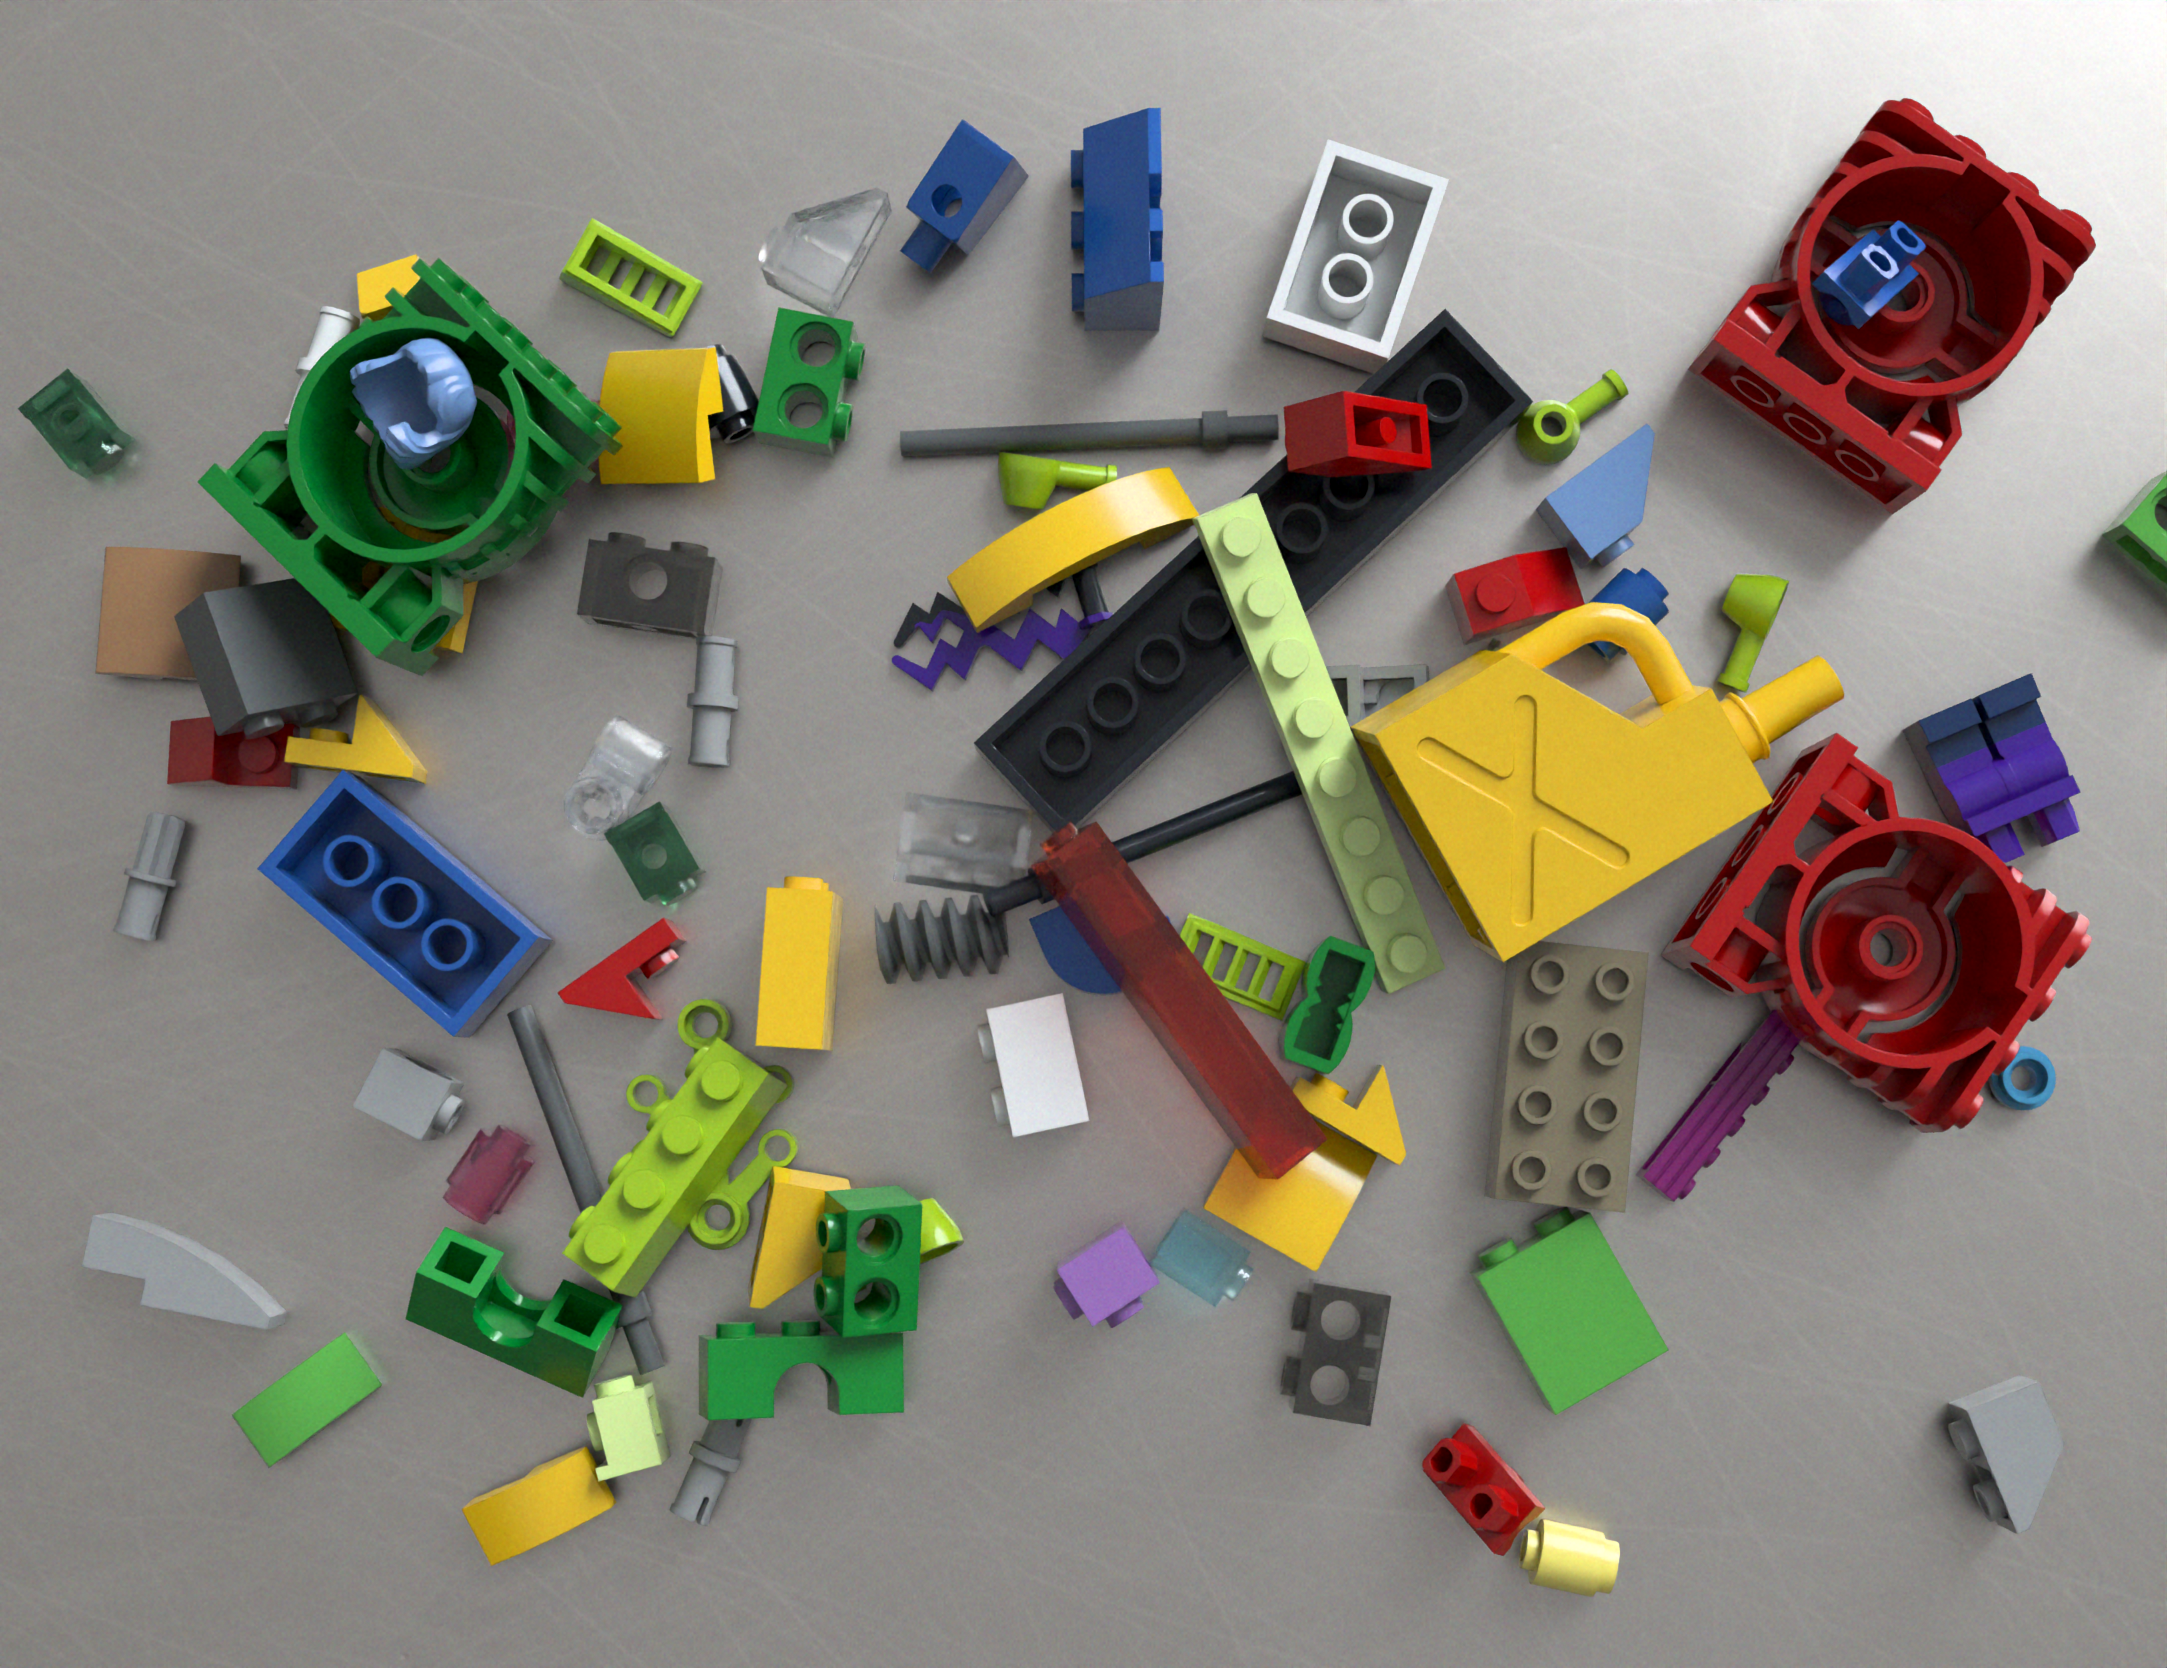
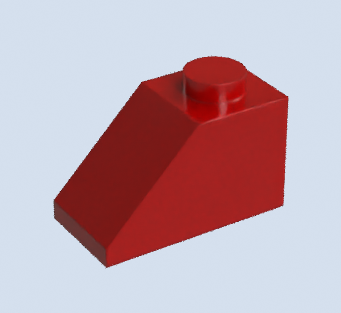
M1340 391L1283 407L1285 448L1287 451L1288 471L1340 477L1423 471L1432 468L1427 405Z
M1566 547L1516 554L1457 572L1452 575L1445 585L1464 645L1556 617L1562 612L1585 605Z

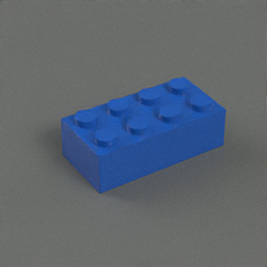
M345 770L339 773L257 868L453 1037L470 1038L553 941L362 777Z

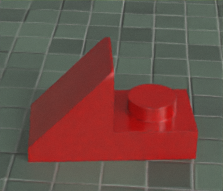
M211 716L171 721L167 784L297 790L298 767L284 762L288 736L300 738V727L295 724H284L282 729L270 735L256 739H246L244 731L217 736Z
M662 918L557 993L566 1004L663 1020L635 978L643 973L647 980H650L668 969L679 960L674 950L684 944L686 940L672 920Z

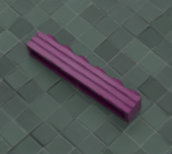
M1776 1009L1771 1011L1741 1051L1742 1042L1738 1045L1637 1172L1636 1176L1666 1200L1673 1202L1677 1198L1682 1200L1692 1191L1696 1185L1693 1177L1702 1166L1708 1168L1721 1153L1718 1146L1726 1135L1732 1137L1740 1130L1746 1120L1742 1115L1751 1104L1757 1106L1768 1094L1770 1087L1767 1086V1083L1774 1074L1781 1075L1792 1064L1795 1057L1791 1053L1800 1043V1040L1781 1020Z

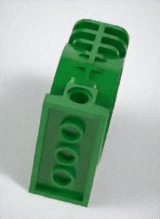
M439 257L431 266L419 258L411 267L420 277L418 282L405 295L392 287L384 296L393 306V309L379 321H374L367 316L359 325V329L343 337L321 356L308 373L298 391L291 410L288 430L263 431L229 469L214 463L197 481L376 658L420 676H423L439 659L432 649L464 615L463 584L496 575L523 558L546 533L557 511L562 512L570 503L564 496V493L578 478L589 484L597 475L590 465L605 449L615 456L623 447L614 437L622 427L594 401L592 402L577 389L578 385L550 359L547 360L532 346L533 343L516 326L488 304L489 301L461 275L459 276ZM425 338L439 339L447 344L463 361L471 375L473 386L490 392L509 410L515 420V443L508 426L500 415L487 403L476 397L477 405L472 421L464 434L449 446L451 452L450 459L442 470L432 473L431 463L433 457L421 466L411 470L399 468L387 453L380 435L373 428V420L365 417L360 402L352 393L355 385L351 383L350 371L363 361L394 355L402 346L413 340ZM360 421L374 434L371 447L356 432ZM368 463L371 480L378 497L385 507L397 518L429 533L459 534L440 543H431L411 538L396 529L385 518L374 500L369 482ZM307 515L318 526L313 534L305 529V526L301 523ZM369 561L389 569L371 589L362 583V569Z

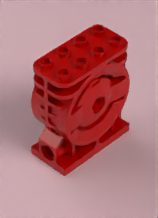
M1903 98L1901 101L1887 100L1882 103L1865 124L1852 145L1844 153L1832 173L1818 189L1816 195L1789 232L1781 247L1780 256L1775 265L1771 282L1751 285L1688 368L1693 374L1891 514H1894L1929 489L1942 470L1939 467L1962 436L1958 407L1981 393L1999 378L2013 358L2023 348L2033 330L2051 312V305L2056 298L2065 292L2071 284L2078 267L2088 260L2096 248L2095 240L2091 235L2092 227L2085 218L2071 210H2060L2039 195L2037 186L2031 180L2015 172L2007 173L1986 158L1984 149L1978 143L1962 135H1952L1933 121V115L1925 106L1909 98ZM1899 220L1908 228L1922 232L1913 231L1924 242L1926 248L1910 263L1919 274L1900 292L1906 301L1905 312L1893 310L1888 305H1885L1858 329L1855 325L1846 326L1838 324L1829 318L1822 308L1819 297L1820 319L1814 303L1811 286L1815 289L1817 288L1812 283L1829 266L1866 236L1857 238L1840 225L1856 232L1872 226L1893 225ZM1882 229L1876 232L1880 236H1882L1888 229ZM1963 274H1964L1965 279H1966V281H1967L1968 289H1969V292H1970V293H1969V294H1970V302H1971V305H1970V313H1971L1982 325H1980V324L1977 323L1975 320H1973V319L1970 318L1968 315H1966V309H1967V289H1966V284H1965V280H1964ZM1776 351H1778L1780 358L1775 356ZM1925 365L1942 378L1944 382L1936 383L1929 375L1908 381H1897L1874 372L1903 373ZM1878 424H1889V425H1888V427H1887L1886 429H1884V428H1882V427H1881L1880 425H1878Z
M1835 733L1800 752L1771 794L1774 802L1760 810L1661 956L1681 970L1690 968L1731 998L1762 993L1769 1010L1775 1009L1781 1020L1800 1040V1046L1818 1058L1848 1074L1847 1080L1858 1088L1866 1087L1878 1095L1877 1101L1889 1110H1899L1909 1117V1124L1920 1132H1944L1953 1125L1962 1129L1972 1121L1980 1110L1984 1098L1978 1093L1992 1073L1995 1075L2002 1073L2018 1053L2020 1044L2015 1041V1038L2028 1020L2031 1022L2036 1021L2052 1003L2056 990L2050 986L2063 967L2069 969L2074 966L2089 948L2092 937L2086 933L2089 919L2077 911L2066 913L2055 905L2057 896L2047 889H2031L2021 881L2023 877L2022 872L2011 865L2006 866L1991 849L1970 834L1951 825L1934 820L1899 817L1893 783L1854 756L1858 747L1840 734ZM1809 819L1835 836L1808 848L1796 856L1794 841ZM1896 848L1908 851L1891 877L1867 878L1845 885L1833 892L1819 907L1808 927L1805 942L1806 963L1812 981L1816 986L1811 992L1804 975L1799 950V929L1811 901L1827 884L1841 875L1859 869L1885 868ZM1767 882L1771 886L1761 904L1756 923L1753 924L1743 916L1744 912L1742 910L1749 908ZM1959 890L1962 895L1950 915L1957 936V970L1945 999L1928 1017L1909 1028L1890 1033H1870L1863 1043L1858 1041L1857 1037L1867 1022H1889L1916 1015L1929 1007L1944 991L1952 975L1955 962L1954 935L1944 909L1956 891ZM1877 932L1885 935L1893 946V957L1887 966L1879 964L1873 958L1870 951V943ZM1756 973L1758 982L1749 984L1748 982Z

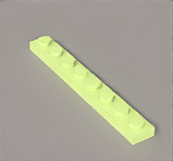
M1257 493L1248 494L1192 518L1365 949L1374 952L1375 976L1381 990L1390 994L1446 969Z

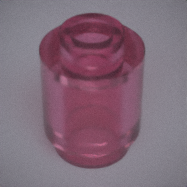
M498 1124L494 1132L480 1128L446 1179L450 1186L442 1198L463 1215L486 1225L493 1214L501 1215L534 1165V1160L526 1154L531 1144L522 1136L501 1124Z

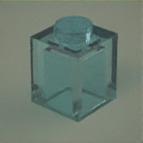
M1185 1207L1181 1209L1149 1259L1150 1265L1214 1307H1217L1223 1296L1234 1301L1253 1271V1268L1245 1263L1251 1253L1248 1248Z

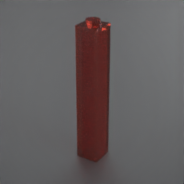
M1097 821L1078 830L1072 822H1069L1042 841L1039 845L1046 854L1030 866L1257 1177L1278 1180L1328 1140Z

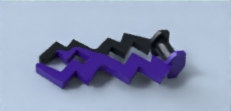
M1095 563L1046 588L1057 598H1060L1065 580L1073 579L1084 619L1078 622L1061 608L1055 628L1032 609H1029L1015 639L994 625L977 633L963 608L939 592L936 594L930 613L912 603L894 640L895 647L903 648L919 627L928 639L934 643L946 619L953 622L964 632L957 647L940 638L927 669L899 655L893 656L892 663L933 691L947 664L966 681L978 652L983 647L992 648L1021 671L1025 667L1038 640L1065 659L1085 641L1092 630L1098 629L1113 615L1108 610L1097 575L1098 564Z

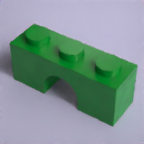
M445 1227L416 1271L406 1320L583 1398L609 1352L623 1305L563 1279L551 1300L537 1301L524 1297L513 1290L503 1278L501 1264L504 1252Z
M820 1320L781 1321L780 1333H756L755 1322L716 1323V1335H699V1415L707 1420L774 1418V1391L778 1380L789 1368L802 1363H813L822 1371L827 1382L828 1410L838 1415L903 1413V1333L896 1332L842 1338L836 1331H820Z

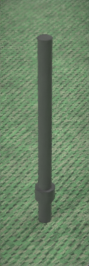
M1227 410L1202 411V418L900 431L901 456L1203 443V449L1228 448L1229 442L1278 440L1279 426L1278 414L1228 417Z
M525 1006L509 1012L507 1016L581 1214L589 1206L596 1207L602 1195L532 1006ZM609 1289L612 1300L623 1305L616 1329L623 1327L640 1375L665 1366L647 1317L653 1314L645 1292H640L635 1298L613 1292Z

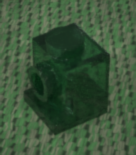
M68 368L18 408L23 416L36 427L67 467L86 479L92 474L99 475L113 468L123 458V449L135 440L93 387ZM83 419L81 430L76 434L68 435L67 431Z
M660 801L604 833L642 899L650 904L660 899L663 906L666 907L683 899L698 888L693 879L706 872L671 810ZM652 846H663L667 853L665 864L658 869H650L645 862L647 850Z

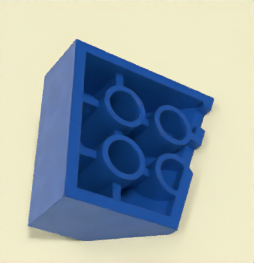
M1146 108L1083 128V150H1071V188H1084V211H1071V250H1084V273H1071L1072 312L1084 311V331L1159 330L1164 287V262H1161L1163 210L1160 209V198L1162 196L1161 108Z

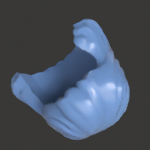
M425 338L413 340L402 346L394 355L363 361L350 371L351 383L355 385L352 393L360 402L365 417L373 420V428L380 435L387 453L399 468L411 470L421 466L428 459L457 441L468 429L472 421L477 399L471 375L459 356L439 339Z

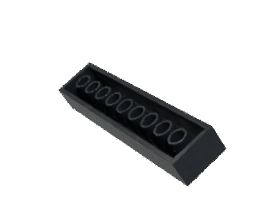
M1446 309L1355 391V393L1427 405L1431 469L1412 472L1326 477L1288 471L1286 455L1241 496L1244 497L1251 493H1257L1306 618L1516 425L1534 402ZM1200 537L1195 538L974 742L975 749L1062 844L1252 669Z

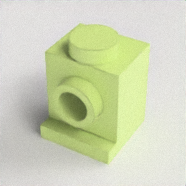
M631 1374L594 1385L597 1398L592 1401L594 1412L587 1414V1426L595 1451L604 1450L606 1460L595 1468L598 1481L663 1464L671 1454L652 1381L634 1385Z

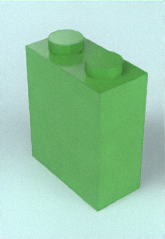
M1562 1207L1538 1220L1534 1224L1538 1234L1517 1246L1512 1238H1508L1488 1248L1478 1256L1482 1266L1469 1272L1543 1404L1555 1415L1669 1351L1591 1213L1578 1210L1572 1214L1568 1207Z

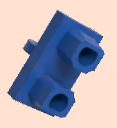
M1899 220L1882 236L1873 229L1812 283L1820 291V301L1825 313L1838 324L1846 326L1855 325L1860 329L1919 274L1910 263L1926 248L1924 242Z

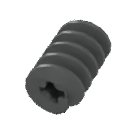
M978 895L970 896L966 913L960 915L952 897L944 899L940 917H934L927 900L919 901L915 918L910 920L901 902L893 904L888 922H883L875 906L878 962L880 971L887 984H896L901 965H905L912 981L918 982L922 981L927 962L931 963L938 979H947L952 960H956L964 977L973 976L978 958H982L991 975L998 974L1003 955H1007L1009 958L1006 913L1004 912L992 917L989 912H985Z

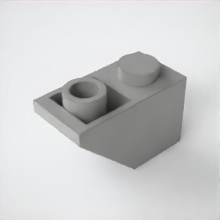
M2018 1375L1948 1403L1955 1422L1948 1425L1949 1432L1961 1457L1964 1460L1971 1459L1980 1483L1975 1484L1973 1489L1982 1512L1990 1522L1996 1520L1998 1525L2016 1534L2030 1529L2064 1446L2063 1438L2040 1382Z

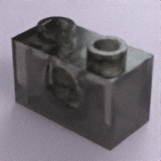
M618 532L608 533L607 541L589 539L577 615L587 624L695 640L697 637L712 636L723 567L715 557L708 556L709 548L687 542H671L670 551L645 547V538ZM651 570H659L666 573L667 585L660 596L649 600L638 597L636 587L638 580L643 574Z

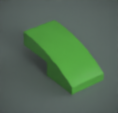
M344 1332L233 1413L232 1417L265 1464L270 1468L324 1430L331 1422L378 1390L382 1383Z

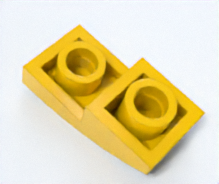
M587 1446L538 1465L524 1478L475 1497L461 1509L491 1566L539 1546L598 1516L617 1503L606 1481H598L595 1470L598 1466Z

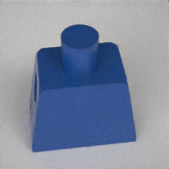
M962 119L907 203L906 208L920 219L921 222L900 252L930 274L951 244H954L968 255L1021 188L1029 175L1013 155ZM962 200L960 210L951 217H945L947 207L954 201Z

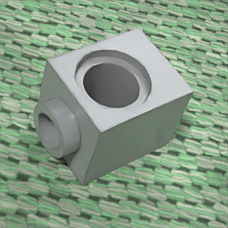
M382 1048L352 1107L419 1141L435 1140L439 1132L447 1135L456 1123L464 1106V1100L458 1098L464 1082L399 1049Z

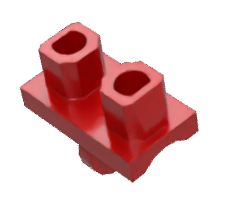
M1464 1423L1451 1439H1441L1423 1460L1422 1467L1425 1474L1494 1554L1504 1556L1511 1548L1518 1533L1545 1510L1542 1503L1524 1484L1522 1477L1506 1464L1472 1425Z

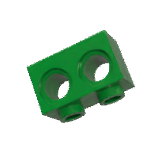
M778 307L753 432L760 444L833 458L837 440L847 442L853 417V405L845 403L849 379L860 380L866 352V344L857 342L858 335L854 322ZM823 341L835 347L833 358L823 366L814 367L802 361L805 349L814 342ZM803 402H813L823 408L820 420L809 428H798L790 423L792 410Z
M899 1185L825 1191L824 1213L819 1214L816 1222L817 1243L820 1251L823 1253L822 1277H817L815 1280L813 1296L818 1315L842 1338L917 1330L922 1203ZM875 1219V1225L871 1233L864 1239L857 1241L860 1228L867 1221ZM873 1282L868 1296L862 1301L854 1303L857 1292L864 1285Z

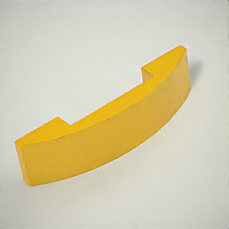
M1170 467L1137 473L1075 496L1014 528L960 565L947 576V582L975 631L978 633L1032 606L1033 594L1139 541L1143 548L1147 549L1193 526L1192 518L1199 516Z

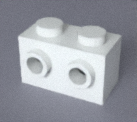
M1063 993L986 1009L989 1023L977 1025L985 1063L994 1061L998 1063L1002 1086L991 1089L998 1127L1010 1124L1013 1137L1090 1121Z

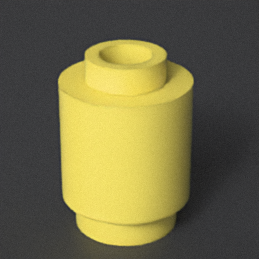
M1541 1519L1535 1531L1526 1529L1524 1532L1519 1553V1568L1528 1570L1529 1583L1588 1597H1593L1596 1592L1610 1594L1618 1571L1619 1543L1605 1539L1604 1532Z

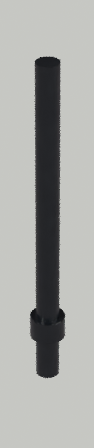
M1291 771L1058 864L1054 859H1050L1028 868L1027 876L984 892L985 905L990 915L994 917L1037 899L1041 904H1045L1067 895V887L1300 796L1302 791L1294 771Z

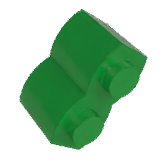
M1333 936L1327 937L1315 947L1305 964L1302 974L1301 993L1303 999L1291 1009L1281 1029L1279 1039L1280 1059L1320 1074H1329L1340 1064L1348 1050L1352 1037L1353 1023L1351 1013L1363 1002L1373 982L1375 973V956L1373 951Z

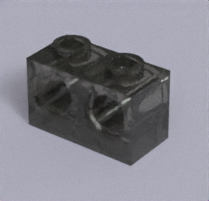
M1310 1278L1307 1293L1296 1291L1290 1330L1301 1331L1297 1357H1285L1280 1383V1394L1290 1396L1289 1407L1293 1413L1371 1426L1391 1295L1385 1291ZM1334 1301L1349 1302L1355 1310L1353 1327L1342 1335H1330L1323 1330L1321 1325L1323 1310ZM1324 1366L1339 1367L1345 1375V1385L1341 1393L1332 1399H1320L1314 1396L1310 1387L1313 1374Z

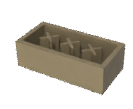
M1538 941L1507 960L1484 1196L1499 1200L1625 1213L1649 952Z

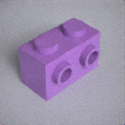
M1121 1220L1057 1263L1056 1271L1061 1278L1054 1281L1055 1286L1053 1288L1073 1320L1085 1314L1092 1327L1105 1319L1109 1326L1113 1328L1140 1311L1144 1307L1140 1296L1160 1282L1153 1267Z

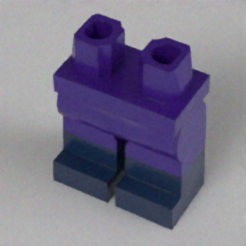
M2032 673L1980 694L1973 699H1968L1923 718L1902 730L1943 813L1951 825L1981 841L2004 863L2025 855L2010 823L2019 818L2028 816L2041 847L2080 832L2075 811L2069 797L2081 792L2074 776H2069L2065 758L2059 746L2053 740L2036 699L2040 698L2041 694Z

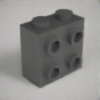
M295 578L205 592L174 616L217 736L244 731L246 739H256L275 733L284 727V723L299 720L302 728L318 726L335 719L339 715L336 708L358 693L328 610Z

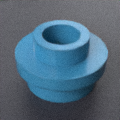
M2020 1046L2010 1065L1999 1075L1992 1073L1989 1077V1083L1994 1096L2003 1105L2015 1110H2032L2043 1105L2051 1097L2056 1084V1074L2051 1061L2044 1053L2032 1047ZM2018 1066L2024 1067L2030 1077L2029 1084L2023 1090L2016 1089L2011 1081V1074Z

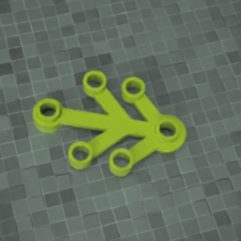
M699 999L683 1008L678 1018L677 1027L681 1039L686 1045L694 1049L695 1055L702 1047L706 1045L711 1047L717 1037L726 1042L731 1033L732 1021L730 1014L723 1005L713 1000ZM704 1013H711L718 1022L717 1031L708 1038L700 1036L695 1028L697 1018ZM779 1065L764 1067L770 1073L778 1072L784 1077L788 1086L775 1103L784 1102L791 1096L794 1090L792 1074L788 1069ZM639 1075L629 1083L626 1090V1098L629 1105L638 1112L650 1115L664 1100L670 1098L665 1083L655 1075ZM645 1081L653 1083L658 1091L657 1100L650 1106L640 1104L636 1098L637 1087ZM774 1129L765 1133L758 1144L759 1154L730 1184L727 1169L687 1225V1230L696 1243L707 1249L723 1250L734 1246L745 1236L750 1225V1211L747 1203L770 1178L772 1166L785 1167L791 1164L797 1157L799 1150L798 1141L791 1132L785 1129ZM774 1136H782L789 1142L790 1152L784 1160H774L767 1152V1144ZM643 1140L639 1141L631 1152L634 1153ZM714 1205H722L730 1213V1222L724 1229H715L708 1222V1211Z

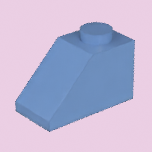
M1645 424L1545 497L1536 508L1538 514L1563 547L1567 548L1569 555L1580 569L1596 558L1604 568L1634 545L1628 535L1643 521L1655 433L1648 424Z

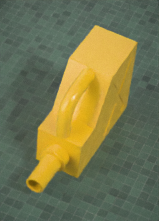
M1590 602L1562 612L1498 651L1480 650L1354 724L1350 729L1473 946L1505 962L1774 802L1753 763L1770 757L1769 744L1844 699V691L1832 667L1825 659L1816 655L1743 698L1729 692L1724 696V700L1719 702L1712 688L1691 684L1669 642L1648 617L1622 604ZM1594 641L1612 642L1624 648L1633 658L1652 695L1618 714L1543 672L1542 669L1583 645Z

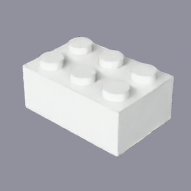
M1328 139L1274 294L1262 336L1375 374L1388 361L1449 179Z

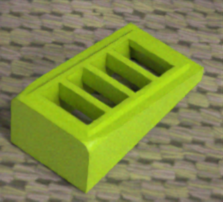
M593 218L590 220L559 277L561 281L670 338L674 336L703 282ZM601 247L609 251L610 254L596 277L587 272L586 269L598 248ZM621 259H624L633 265L618 290L609 285L608 282ZM644 270L656 277L640 303L630 297ZM669 282L679 288L664 315H661L652 310L666 283Z
M1188 913L1164 974L1283 1021L1306 962L1209 920ZM1202 934L1213 940L1202 968L1198 972L1188 968ZM1227 944L1237 949L1222 982L1212 978L1224 945ZM1248 954L1259 957L1260 960L1247 992L1235 986ZM1274 963L1284 968L1269 1002L1260 998L1259 994L1271 964Z

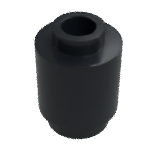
M714 344L705 348L716 347L723 412L708 415L710 439L721 437L724 443H732L753 432L759 399L737 357L732 354L728 355L722 344Z

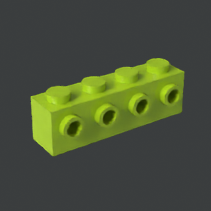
M719 1037L716 1038L711 1047L709 1045L702 1047L692 1057L684 1074L687 1078L686 1082L673 1100L670 1098L664 1100L654 1110L646 1125V1130L649 1132L634 1153L628 1152L615 1164L607 1180L610 1185L609 1189L596 1207L589 1206L570 1228L569 1238L572 1240L562 1254L613 1292L637 1297L788 1086L740 1050Z

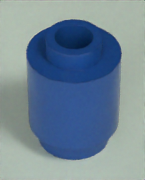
M1623 568L1590 601L1622 604L1648 617L1655 626L1669 613L1667 606L1663 602L1669 595L1668 591L1656 577L1644 568H1641L1636 574L1627 568ZM1594 641L1587 644L1607 662H1610L1618 653L1622 655L1628 653L1624 648L1612 642Z

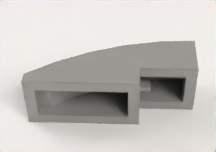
M114 1212L92 1216L82 1267L145 1279L140 1301L141 1306L265 1330L285 1325L287 1311L259 1283L228 1259L195 1240L155 1223Z

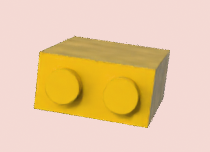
M785 876L783 888L767 887L755 1046L833 1051L843 898L833 891H829V883H824L823 879Z

